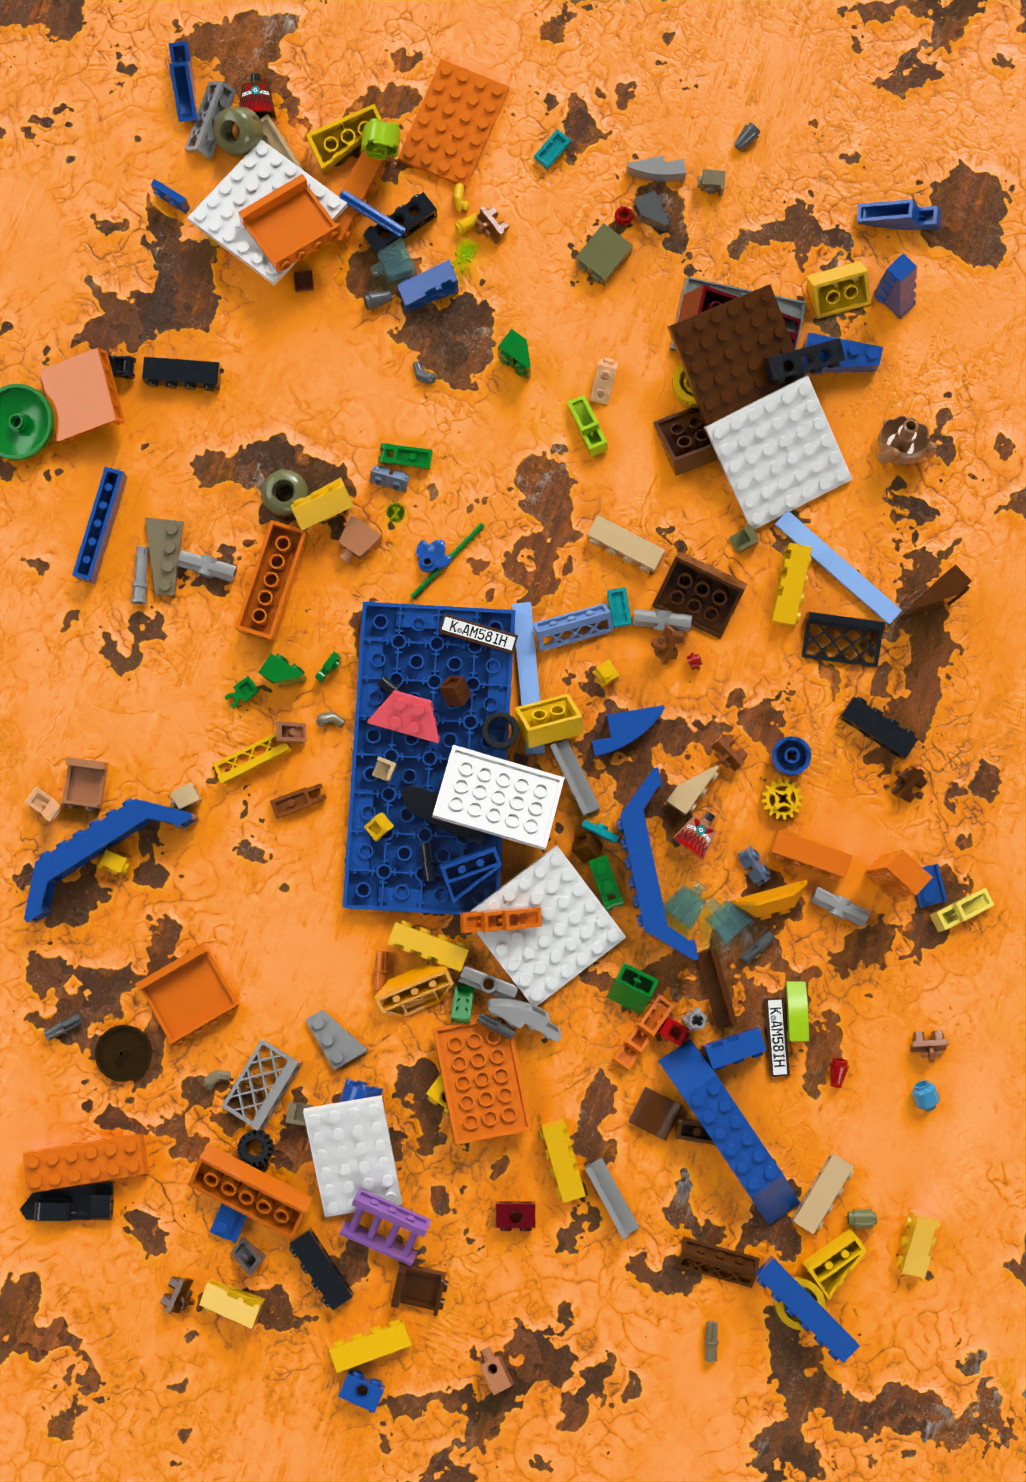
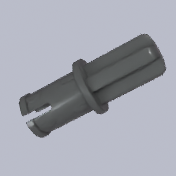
M767 930L756 942L753 941V944L741 954V958L744 962L750 963L757 955L764 953L763 950L775 941L776 938Z
M481 1013L477 1020L478 1023L493 1030L492 1033L496 1032L509 1040L513 1038L516 1031L515 1028L501 1022V1019L497 1021L484 1013Z
M75 1014L63 1021L59 1020L58 1024L45 1029L44 1034L48 1041H51L63 1033L68 1034L69 1030L81 1025L83 1019L80 1014Z

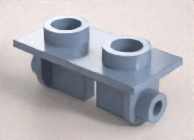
M380 465L373 466L370 471L371 483L389 487L396 491L406 492L407 483L410 479L407 473L394 470L393 475H390V468Z
M749 846L745 851L743 850L738 853V859L744 869L750 866L753 868L748 872V875L754 884L760 886L771 879L770 870L766 865L762 864L759 859L760 855L755 848Z

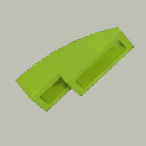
M585 395L568 401V407L590 456L593 457L607 451V441Z
M786 982L788 1041H809L806 982Z

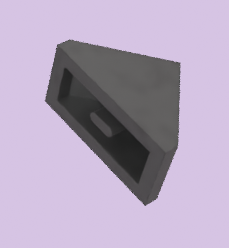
M242 1237L231 1252L250 1276L267 1256L244 1237Z

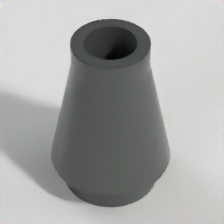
M751 122L748 125L745 124L733 145L739 151H742L759 138L760 130Z
M389 290L367 292L366 295H363L365 307L367 310L371 309L373 311L391 302V292Z

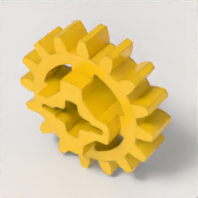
M779 778L777 784L775 781H771V787L765 786L767 792L761 793L765 797V799L761 800V803H766L763 810L769 809L768 816L775 814L776 820L779 816L786 820V815L792 818L794 817L792 812L799 813L797 806L803 805L799 802V799H802L803 796L798 795L801 789L794 788L795 782L790 785L789 779L782 783V779ZM781 786L786 787L784 791H778L777 789H775L776 787ZM792 793L794 795V803L791 801ZM784 795V800L786 801V803L783 802L780 804L778 802L780 800L778 796ZM770 796L773 798V805H772V806H771L770 801H769V797H770ZM785 807L789 811L779 812L778 809Z

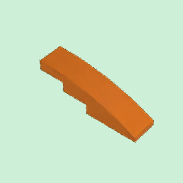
M541 907L506 908L460 913L461 933L510 931L542 927Z
M659 994L612 1060L628 1071L675 1005Z

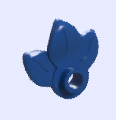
M421 540L417 545L418 565L423 572L430 573L436 568H445L451 562L452 558L444 554L446 548L444 540H435L430 545L426 541ZM425 561H431L428 565L424 564Z

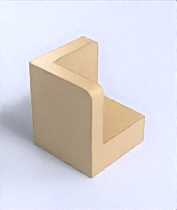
M378 756V762L372 776L391 783L398 765Z

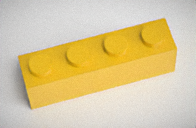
M399 1318L389 1321L387 1326L381 1327V1325L370 1328L368 1333H355L351 1335L352 1339L334 1341L329 1352L336 1373L412 1346L413 1341L405 1319L400 1321Z

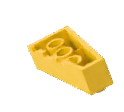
M375 104L306 134L309 145L323 174L362 144L363 127L365 124L370 123V119L376 118L382 122Z
M561 1118L542 1124V1129L539 1132L541 1140L546 1141L547 1148L544 1150L547 1161L551 1160L553 1167L550 1168L552 1179H556L558 1187H555L558 1199L562 1198L563 1203L586 1197L565 1119Z

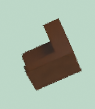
M448 676L439 687L447 706L463 707L472 695L463 676Z
M514 754L513 763L535 769L537 756Z
M590 831L575 835L571 851L582 863L586 864L588 861L601 856L603 844Z

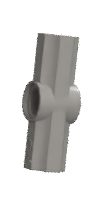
M183 550L179 555L177 565L178 567L195 571L199 575L208 578L215 577L228 582L234 581L238 568L235 565L218 561V559L208 555L200 556Z
M635 609L633 625L653 627V629L661 631L664 630L665 625H670L674 630L690 632L692 615L677 614L667 610Z
M816 887L810 900L811 903L828 910L830 914L841 919L845 918L864 927L870 915V911L853 904L849 899L837 894L834 895L819 887Z
M467 966L463 967L458 982L504 999L514 1000L518 990L516 985ZM487 978L493 981V987L489 990L483 987V982Z
M699 1007L687 1011L685 1016L682 1017L691 1032H694L696 1029H702L705 1027V1023L708 1022Z

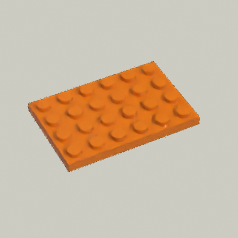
M441 59L398 156V161L453 184L462 183L465 186L464 188L467 189L510 90V86Z
M499 1016V1017H492V1018H494V1019L497 1020V1021H498L499 1019H501V1022H503V1023H505L506 1025L510 1026V1025L505 1021V1019L501 1018L500 1016ZM477 1020L470 1021V1024L457 1023L432 1029L455 1146L532 1131L514 1037L509 1040L496 1032L492 1033L493 1030L478 1023Z

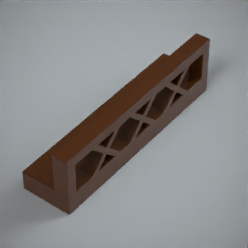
M710 949L698 953L699 959L697 961L716 1028L720 1029L730 1025H738L717 950Z
M683 1237L676 1267L752 1288L757 1277L755 1272L759 1269L760 1258ZM683 1258L692 1260L693 1262L687 1263L682 1260ZM702 1265H711V1268H705ZM722 1270H729L731 1273H723ZM746 1275L750 1276L751 1278L750 1280L741 1278V1276Z

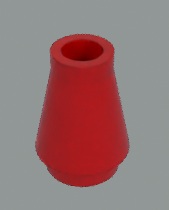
M833 1058L832 1062H830V1086L842 1088L849 1069L848 1060Z

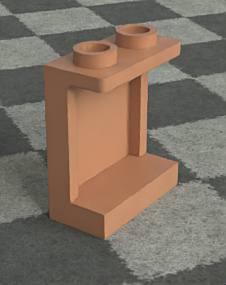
M67 757L66 765H68L63 799H60V803L65 804V808L76 809L77 806H83L84 810L95 812L96 808L102 809L109 764Z

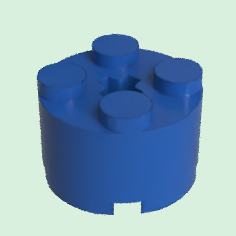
M794 736L785 737L773 746L770 753V761L773 768L779 774L786 777L795 776L806 770L809 766L811 749L802 738ZM788 753H793L795 755L793 756V760H788Z
M346 1078L339 1102L381 1096L383 1089L377 1086H367L368 1083L364 1081H354Z

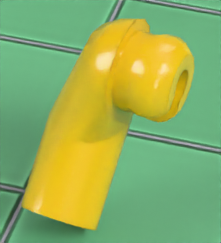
M462 183L455 185L453 197L459 211H467L469 202L463 201L465 186Z

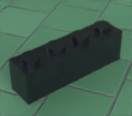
M144 357L142 380L149 387L166 385L167 388L176 389L177 386L188 390L203 388L205 391H215V389H220L222 366L219 362Z
M852 697L838 718L901 760L906 759L918 741L914 737L916 734L907 728L904 730L899 727V723L896 720L884 717L883 712L878 708L873 707L872 709L866 705L867 701L863 698Z
M309 1228L289 1243L292 1255L295 1258L298 1256L301 1261L300 1266L305 1274L309 1273L313 1279L311 1280L313 1287L316 1291L320 1290L322 1293V1300L326 1307H331L334 1310L353 1297L354 1292L312 1228Z

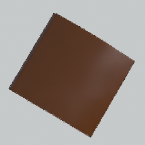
M645 1087L628 1122L666 1141L683 1105Z

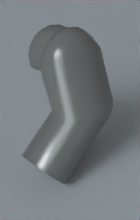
M421 361L413 363L415 376L419 382L426 385L435 383V374L424 371Z

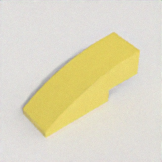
M983 888L930 914V917L937 931L941 932L994 906V903L987 889Z

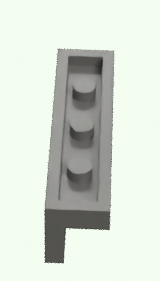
M216 81L208 83L197 114L198 120L194 122L184 149L188 153L198 152L207 159L212 158L217 145L213 133L214 122L220 111L231 106L236 92L235 89L225 82Z
M568 739L550 745V749L582 815L585 816L600 809V805Z
M601 1157L584 1167L624 1240L628 1237V1234L639 1229V1226Z

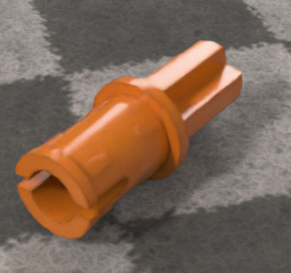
M377 951L376 966L373 969V972H375L373 989L381 990L386 984V973L389 972L387 970L388 952Z

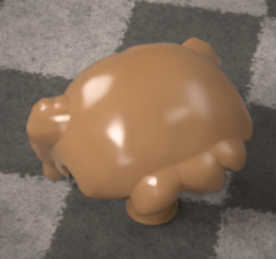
M904 415L897 416L893 420L885 419L883 421V427L878 434L879 452L877 454V460L881 464L890 462L899 466L912 465L921 462L924 458H933L936 454L937 444L932 443L931 439H929V429L926 424L916 422L913 417H905Z

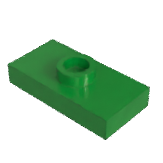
M455 984L451 1022L470 1024L474 987Z

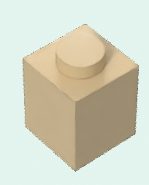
M192 782L170 792L172 795L170 800L174 808L182 811L203 801L195 784Z

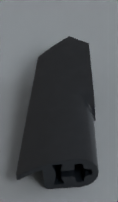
M413 785L401 791L408 812L479 846L483 845L486 833L432 817L439 793Z
M113 1182L34 1192L19 1210L26 1220L111 1221L114 1208Z

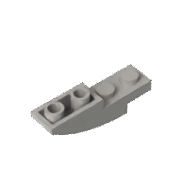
M491 998L488 1000L489 1012L495 1017L500 1016L505 1019L510 1026H516L521 1029L526 1023L528 1028L534 1031L538 1030L548 1040L553 1039L558 1042L562 1037L561 1028L550 1022L549 1012L519 1000Z

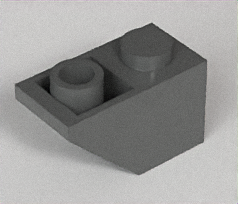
M655 190L634 198L633 206L640 222L664 232L668 231L671 219L668 212H664L662 207L664 206L663 200L660 195L657 196Z

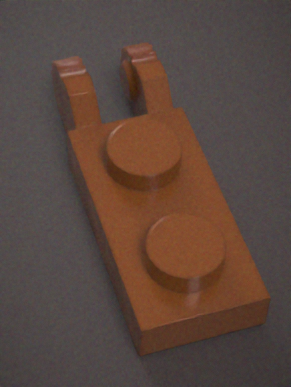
M320 783L308 788L304 787L270 800L276 819L327 799L326 794L319 795L313 799L310 798L309 793L323 788L322 784Z

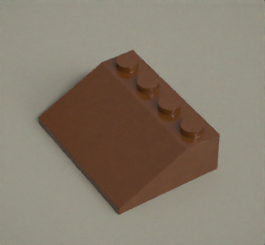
M689 408L653 422L669 464L676 476L719 460L706 433L698 408Z
M678 551L652 606L660 610L672 611V613L692 615V626L721 639L746 589L747 583Z
M955 564L899 618L904 620L941 608L946 604L950 606L970 589L968 585L972 580Z

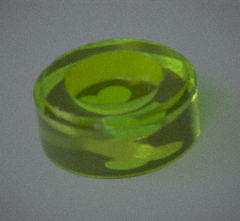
M391 503L386 509V515L390 521L400 522L405 517V509L400 503Z

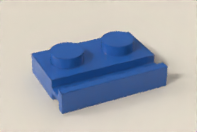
M154 179L150 184L154 191L153 194L159 199L168 202L172 207L187 214L190 209L187 199Z
M934 864L922 867L933 878L916 895L919 908L948 901L939 865Z
M221 1203L210 1233L236 1243L247 1216Z

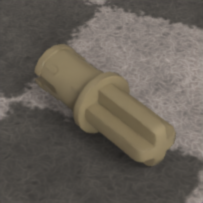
M707 1321L706 1339H704V1360L706 1362L717 1361V1344H719V1340H717L718 1323L716 1321Z

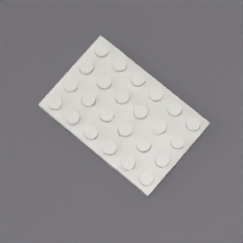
M453 745L432 817L545 850L564 777Z
M382 1095L304 1108L303 1113L325 1217L355 1212L357 1207L353 1206L352 1202L359 1188L397 1205L402 1204Z

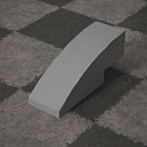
M663 155L629 162L626 165L627 174L650 181L672 182L685 180L687 173L684 159L665 162Z

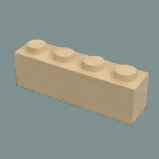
M597 515L587 533L589 543L597 547L601 545L611 555H620L623 557L622 560L628 564H637L639 569L645 573H654L665 552L661 547L600 515Z
M830 1152L791 1220L812 1234L815 1231L818 1232L824 1223L822 1219L825 1214L828 1215L833 1209L834 1204L832 1203L836 1197L839 1198L844 1190L843 1184L846 1180L849 1181L854 1173V1170H852L854 1166L833 1152Z

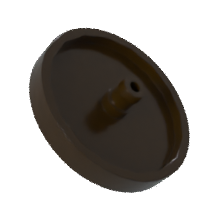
M118 1025L105 1031L99 1038L95 1048V1060L100 1071L109 1079L118 1082L131 1081L140 1077L148 1069L152 1060V1045L148 1036L141 1029L132 1025Z

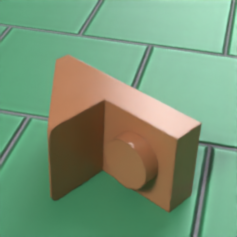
M277 721L276 743L307 742L306 723Z

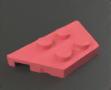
M396 690L392 692L367 721V723L435 743L440 741L432 701Z

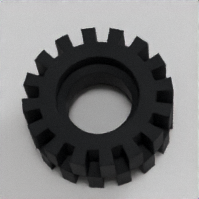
M251 1130L240 1138L237 1144V1154L240 1155V1160L242 1159L252 1167L263 1165L273 1154V1140L270 1139V1135L266 1134L265 1131ZM254 1140L259 1141L263 1146L262 1153L257 1156L250 1154L248 1150L249 1143Z

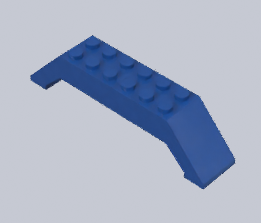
M657 767L652 769L620 814L619 820L616 821L618 832H622L623 839L620 840L622 851L626 850L627 854L624 863L626 870L630 869L629 886L630 889L634 888L635 896H632L634 908L638 907L639 915H636L637 925L642 927V930L690 960H698L695 940H688L667 925L644 815V808L657 789L662 787L659 768Z
M130 798L124 801L122 807L118 810H110L105 814L106 817L104 819H97L91 822L89 828L85 831H77L69 841H61L56 845L55 850L52 852L46 851L39 856L40 859L35 862L24 920L26 923H36L51 914L50 906L58 881L154 820L171 823L177 828L184 829L199 819L198 816L139 799L133 800Z
M691 1039L658 1060L750 1196L766 1223L770 1225L798 1206L800 1201L787 1179Z

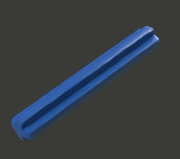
M346 190L341 192L339 198L347 202L348 206L397 237H402L405 232L403 226Z

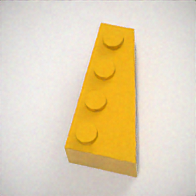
M789 542L785 548L770 621L771 624L793 628L795 623H799L801 612H798V609L804 599L802 591L808 579L806 573L811 563L812 547Z
M404 920L401 923L395 922L387 942L388 945L399 947L409 953L417 954L438 964L460 972L462 971L469 953V949H466L467 944L459 941L453 944L448 942L449 938L438 934L435 937L430 935V930L422 927L419 930L412 928V923Z

